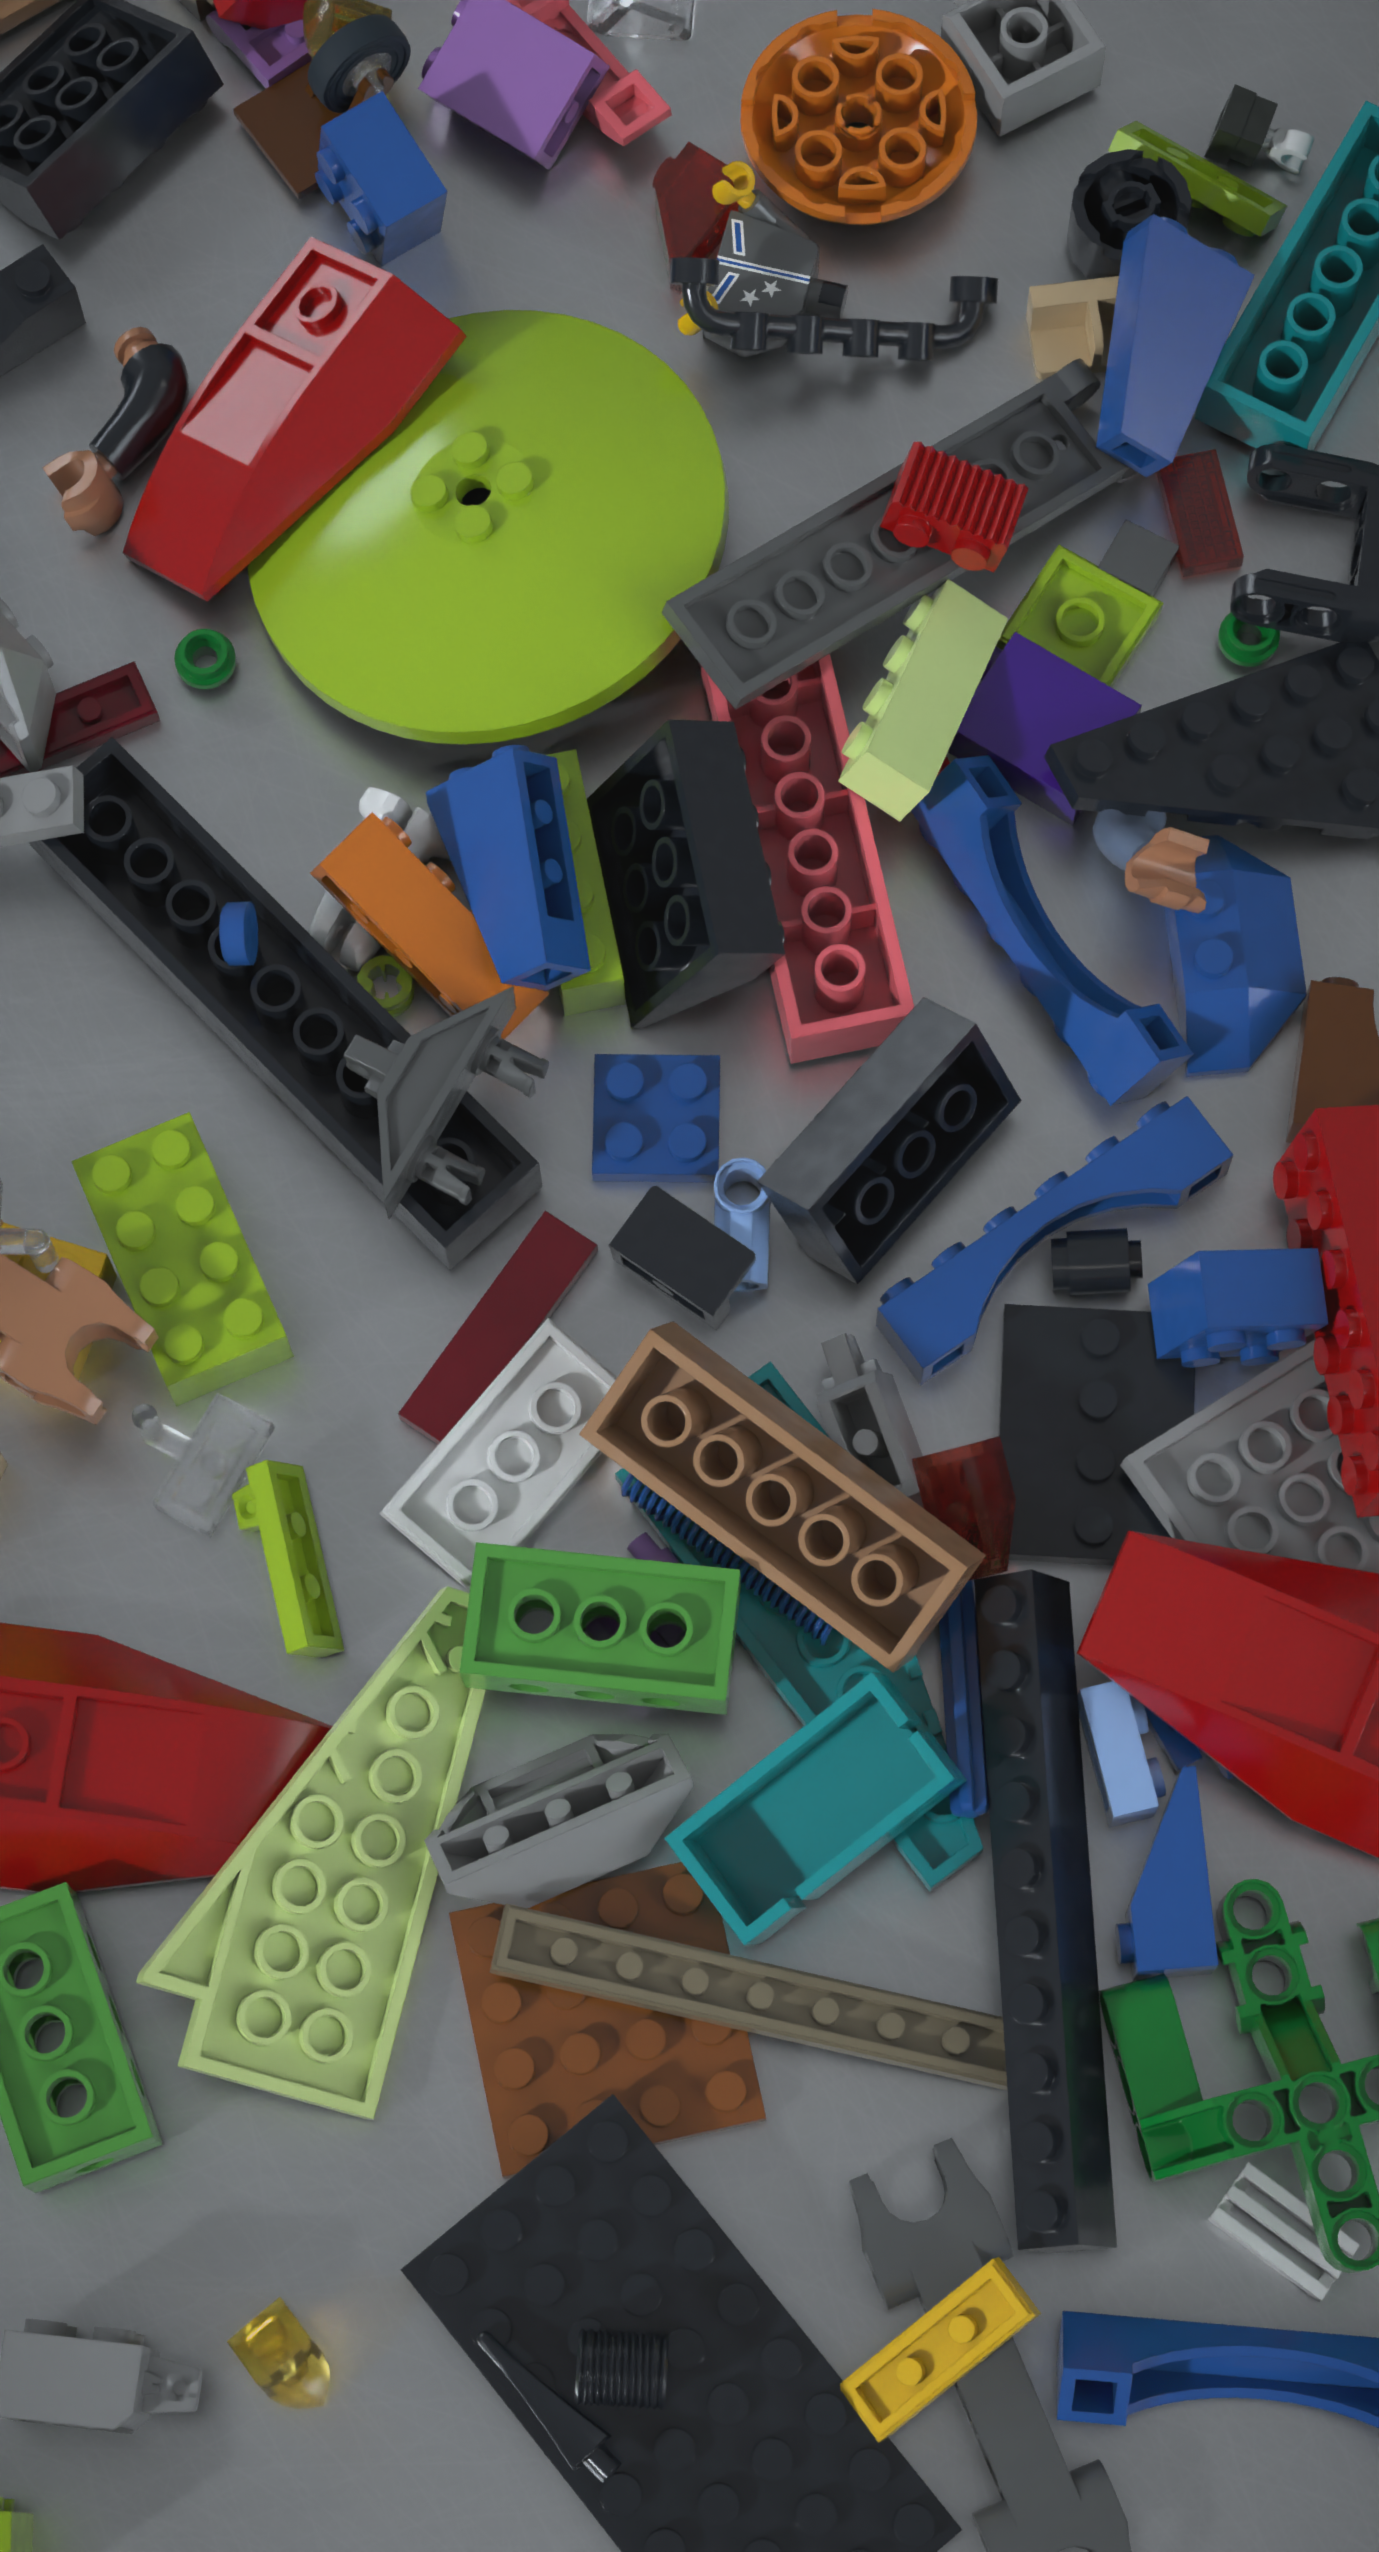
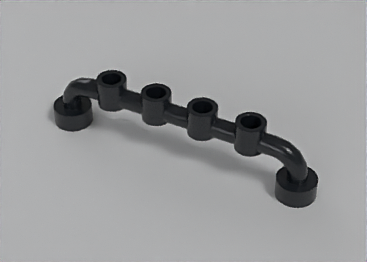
M677 257L671 258L670 284L682 285L684 307L691 320L705 332L719 336H730L731 350L767 351V339L787 340V353L823 354V342L843 343L842 356L878 358L880 345L898 347L899 360L933 361L934 349L955 348L970 340L981 326L985 304L997 303L998 278L950 277L949 302L961 303V310L956 321L948 325L922 322H889L873 319L825 318L810 315H777L761 312H728L716 310L712 307L706 294V286L719 285L720 260Z

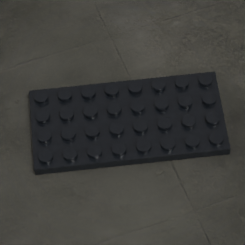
M614 2094L609 2096L401 2269L402 2273L621 2552H937L962 2531L961 2527L889 2437L878 2443L842 2393L840 2383L843 2380ZM582 2328L585 2331L593 2328L595 2332L599 2329L604 2332L607 2329L609 2333L612 2330L616 2333L621 2330L623 2334L626 2331L630 2334L635 2331L637 2335L640 2332L644 2335L647 2332L650 2335L660 2333L662 2336L667 2333L669 2336L665 2408L662 2411L659 2407L655 2410L649 2407L646 2410L644 2406L641 2409L637 2406L632 2409L630 2405L627 2408L623 2405L618 2408L616 2404L613 2407L609 2404L604 2407L603 2404L597 2406L595 2403L592 2406L589 2403L584 2406L582 2402L577 2405L575 2403V2379L579 2331ZM487 2331L491 2333L539 2380L612 2435L604 2445L622 2465L607 2481L602 2484L585 2465L579 2471L571 2469L520 2393L478 2345L476 2338L480 2332Z

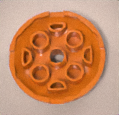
M872 9V15L837 16V10L809 17L793 25L776 37L763 50L749 72L743 88L740 118L741 133L745 150L758 175L777 196L792 207L817 219L837 224H881L909 216L923 209L942 195L958 178L971 155L977 131L976 93L971 77L960 57L947 42L928 27L903 15L884 10ZM854 122H862L869 125L863 128L845 127Z

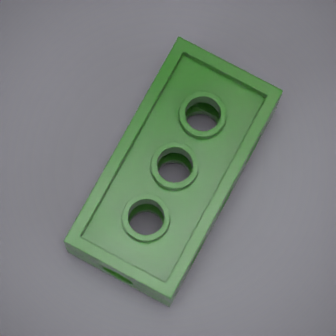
M476 1542L459 1673L466 1688L727 1715L741 1593L740 1570ZM533 1611H545L554 1617L551 1625L545 1631L537 1634L521 1630L519 1628L521 1620ZM597 1618H610L620 1625L616 1634L607 1640H593L585 1634L586 1627ZM665 1624L676 1625L686 1633L679 1644L669 1648L657 1646L650 1640V1637L655 1629Z
M67 1882L0 1906V2118L22 2184L34 2193L41 2192L163 2145L78 1894ZM31 1960H42L44 1971L40 1981L31 1988L18 1989L16 1976L21 1966ZM62 2022L65 2027V2037L62 2044L52 2052L39 2053L37 2038L40 2031L50 2023ZM71 2086H85L87 2100L84 2108L72 2117H61L58 2110V2102L62 2093Z

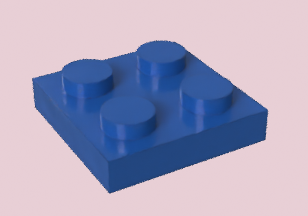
M595 1054L592 1149L593 1181L714 1183L716 1173L719 1171L720 1055Z

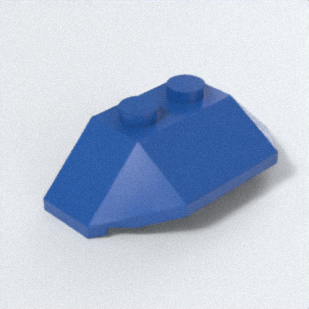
M1219 835L1200 836L1210 840L1207 854L1198 856L1195 863L1196 888L1205 895L1207 902L1205 910L1197 914L1183 909L1173 910L1164 907L1180 1035L1193 1052V1055L1184 1062L1186 1077L1248 1072L1307 996L1291 878Z

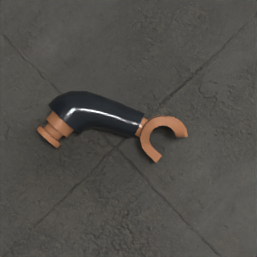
M132 328L122 334L115 343V357L124 367L121 375L124 397L110 419L90 442L89 447L91 451L68 452L42 467L63 497L61 507L65 512L64 519L73 531L84 530L93 536H97L108 531L117 522L122 513L123 498L112 478L115 476L117 479L124 481L157 448L180 418L187 402L189 382L182 356L172 345L157 343L155 336L148 328Z

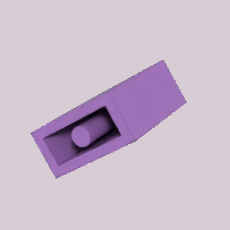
M461 0L452 16L451 24L453 28L443 46L435 48L424 63L421 74L423 80L418 89L439 104L550 170L589 104L588 100L593 97L610 66L593 52L506 0Z

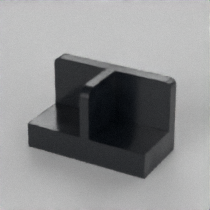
M653 1186L648 1190L609 1244L614 1261L716 1331L731 1311L729 1297L756 1261L755 1253L658 1186Z

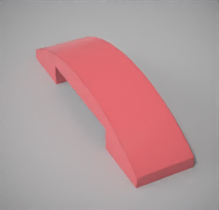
M506 0L593 52L610 66L593 97L588 100L589 104L582 114L606 136L625 146L672 115L669 105L640 72L635 69L629 73L571 8L569 0Z

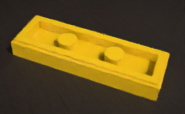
M1000 2257L993 2258L842 2381L840 2389L878 2443L882 2442L1032 2322L1041 2312Z

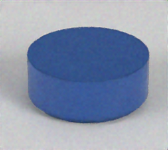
M250 901L227 902L221 911L219 925L220 946L224 961L229 966L254 965L257 958L258 923L254 905Z

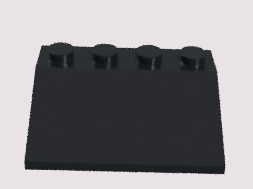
M77 0L0 72V203L26 224L58 240H61L67 233L78 228L84 221L85 216L108 194L119 189L124 184L126 177L149 155L159 151L165 145L167 138L190 116L200 112L207 104L208 99L224 85L194 31L124 0Z
M668 719L587 798L624 977L625 1000L631 1028L647 1027L750 982L785 954L783 946L784 929L776 914L771 891V870L764 859L758 832V812L752 804L745 773L746 757L743 749L739 746L734 722Z

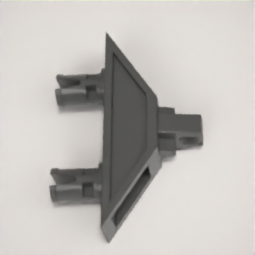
M513 986L410 1036L405 1044L393 1040L388 1049L359 1035H355L345 1051L344 1058L347 1062V1068L368 1079L364 1087L365 1092L375 1097L378 1102L383 1195L389 1220L411 1183L416 1182L418 1179L458 1199L464 1205H468L472 1200L470 1188L459 1179L480 1186L485 1175V1168L479 1165L476 1166L437 1145V1140L476 1075L478 1076L485 1072L523 1092L529 1098L536 1093L535 1082L533 1078L525 1073L542 1079L545 1078L549 1067L548 1060L540 1059L501 1038L502 1031L516 1010Z

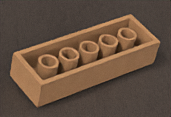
M674 1321L648 1331L579 1433L585 1440L893 1673L914 1658L986 1556Z

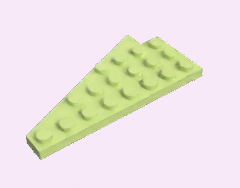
M448 1586L439 1590L138 1973L137 1984L195 2000L178 2067L363 2119H374L438 1875L424 1840L433 1830H439L446 1816L457 1803L486 1692L485 1689L466 1688L459 1673L470 1593Z

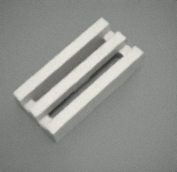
M1248 2162L1207 2220L1316 2301H1322L1342 2271L1334 2269L1325 2260L1318 2246L1263 2207L1244 2191L1249 2184L1315 2232L1308 2206ZM1235 2205L1323 2269L1324 2271L1318 2280L1230 2216L1229 2213ZM1339 2231L1338 2244L1342 2252L1348 2258H1351L1360 2247V2244L1343 2231Z

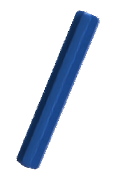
M974 1573L939 1621L946 1749L948 1756L967 1779L966 1782L949 1794L950 1811L954 1816L966 1818L979 1817V1815L987 1813L989 1810Z

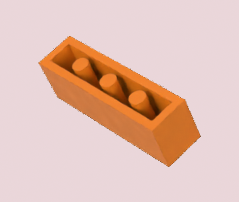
M373 812L370 813L310 874L450 1017L513 986L516 1010L501 1033V1038L505 1039L550 993L548 991L502 983L472 910L469 911L452 894L456 890L453 881L434 863L429 862L425 866L408 849L412 842L406 832L396 822L388 817L380 820Z

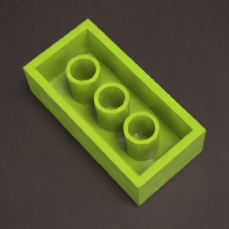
M190 1112L71 1161L136 1314L155 1329L159 1337L152 1346L151 1351L176 1407L294 1357L286 1333Z

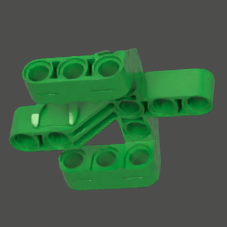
M1246 1879L1235 1884L1219 1902L1216 1914L1222 1941L1216 1942L1217 1956L1223 1966L1227 1965L1239 2004V2006L1235 2007V2019L1240 2035L1251 2033L1272 2082L1203 2100L1175 1998L1166 1975L1160 1974L1099 1990L1104 2022L1143 2162L1150 2180L1155 2182L1290 2145L1319 2248L1325 2260L1334 2269L1345 2273L1366 2271L1379 2265V2193L1360 2127L1379 2122V2104L1374 2103L1365 2090L1367 2074L1372 2069H1379V2054L1341 2064L1319 2017V2014H1323L1325 2011V1996L1322 1986L1311 1987L1300 1950L1301 1945L1309 1943L1304 1927L1299 1921L1289 1923L1283 1900L1279 1892L1271 1884L1259 1879ZM1241 1896H1251L1258 1899L1266 1910L1267 1919L1264 1927L1250 1930L1239 1924L1233 1911L1235 1899ZM1379 1918L1357 1923V1927L1363 1933L1366 1952L1373 1972V1979L1369 1981L1372 1995L1379 1993ZM1270 1961L1282 1969L1285 1975V1986L1281 1994L1267 1995L1256 1988L1252 1979V1970L1255 1963ZM1315 2086L1328 2094L1332 2102V2112L1330 2118L1325 2123L1317 2124L1303 2116L1299 2108V2097L1305 2087ZM1249 2103L1257 2106L1263 2112L1267 2128L1259 2141H1249L1242 2138L1236 2132L1232 2117L1239 2104ZM1334 2153L1340 2155L1348 2162L1352 2177L1350 2184L1344 2191L1336 2192L1330 2190L1322 2183L1318 2167L1320 2160L1325 2154ZM1347 2221L1361 2223L1371 2237L1369 2253L1361 2260L1348 2258L1338 2244L1340 2228Z

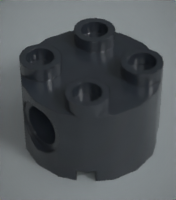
M1126 149L1104 154L1086 166L1073 192L1067 244L1073 263L1087 279L1119 276L1123 242L1128 231L1152 214L1158 217L1173 219L1182 224L1187 230L1192 199L1185 178L1172 163L1159 156L1156 162L1150 158H1143L1144 151Z

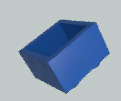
M383 91L321 126L319 151L316 152L319 171L315 173V178L326 199L332 205L339 202L351 221L347 222L348 231L354 243L363 254L371 251L382 267L441 232L448 191Z
M1318 1248L1197 1251L1148 1284L1157 1359L1181 1358L1183 1367L1209 1366L1219 1363L1220 1357L1240 1356L1242 1365L1269 1364L1279 1360V1352L1304 1346L1307 1336L1328 1325Z

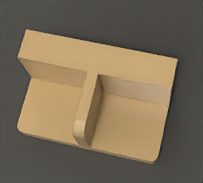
M1119 276L1029 287L1026 320L1037 378L1047 379L1077 359H1083L1093 373L1106 372Z

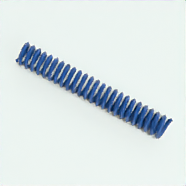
M630 1473L628 1474L621 1489L623 1497L630 1496L631 1503L638 1502L639 1509L646 1508L647 1515L654 1514L656 1522L662 1521L664 1528L671 1527V1533H679L680 1540L687 1539L688 1546L696 1545L697 1553L704 1551L705 1559L712 1557L713 1565L720 1564V1568L739 1569L741 1583L745 1582L747 1590L753 1589L755 1596L762 1594L763 1602L770 1601L771 1608L779 1607L780 1615L787 1613L788 1621L795 1620L796 1627L804 1625V1633L812 1632L813 1640L820 1638L821 1646L826 1645L827 1637L833 1628L831 1625L826 1623L822 1627L824 1620L819 1616L812 1623L816 1614L810 1610L804 1616L808 1608L803 1604L795 1611L799 1601L793 1598L788 1603L791 1595L786 1591L779 1598L783 1589L777 1585L771 1591L775 1583L770 1579L762 1586L766 1576L760 1573L754 1579L758 1570L753 1566L745 1574L750 1564L744 1560L737 1567L741 1560V1557L737 1554L728 1562L733 1551L727 1548L720 1555L725 1546L721 1542L712 1549L717 1540L712 1535L703 1544L708 1532L703 1529L695 1537L700 1528L698 1524L695 1523L686 1532L692 1520L686 1517L679 1524L684 1515L680 1511L670 1519L673 1511L676 1509L671 1504L661 1514L667 1501L662 1498L654 1506L659 1497L655 1492L645 1501L648 1493L651 1491L649 1487L645 1486L636 1496L643 1483L637 1479L636 1483L629 1488L634 1476Z

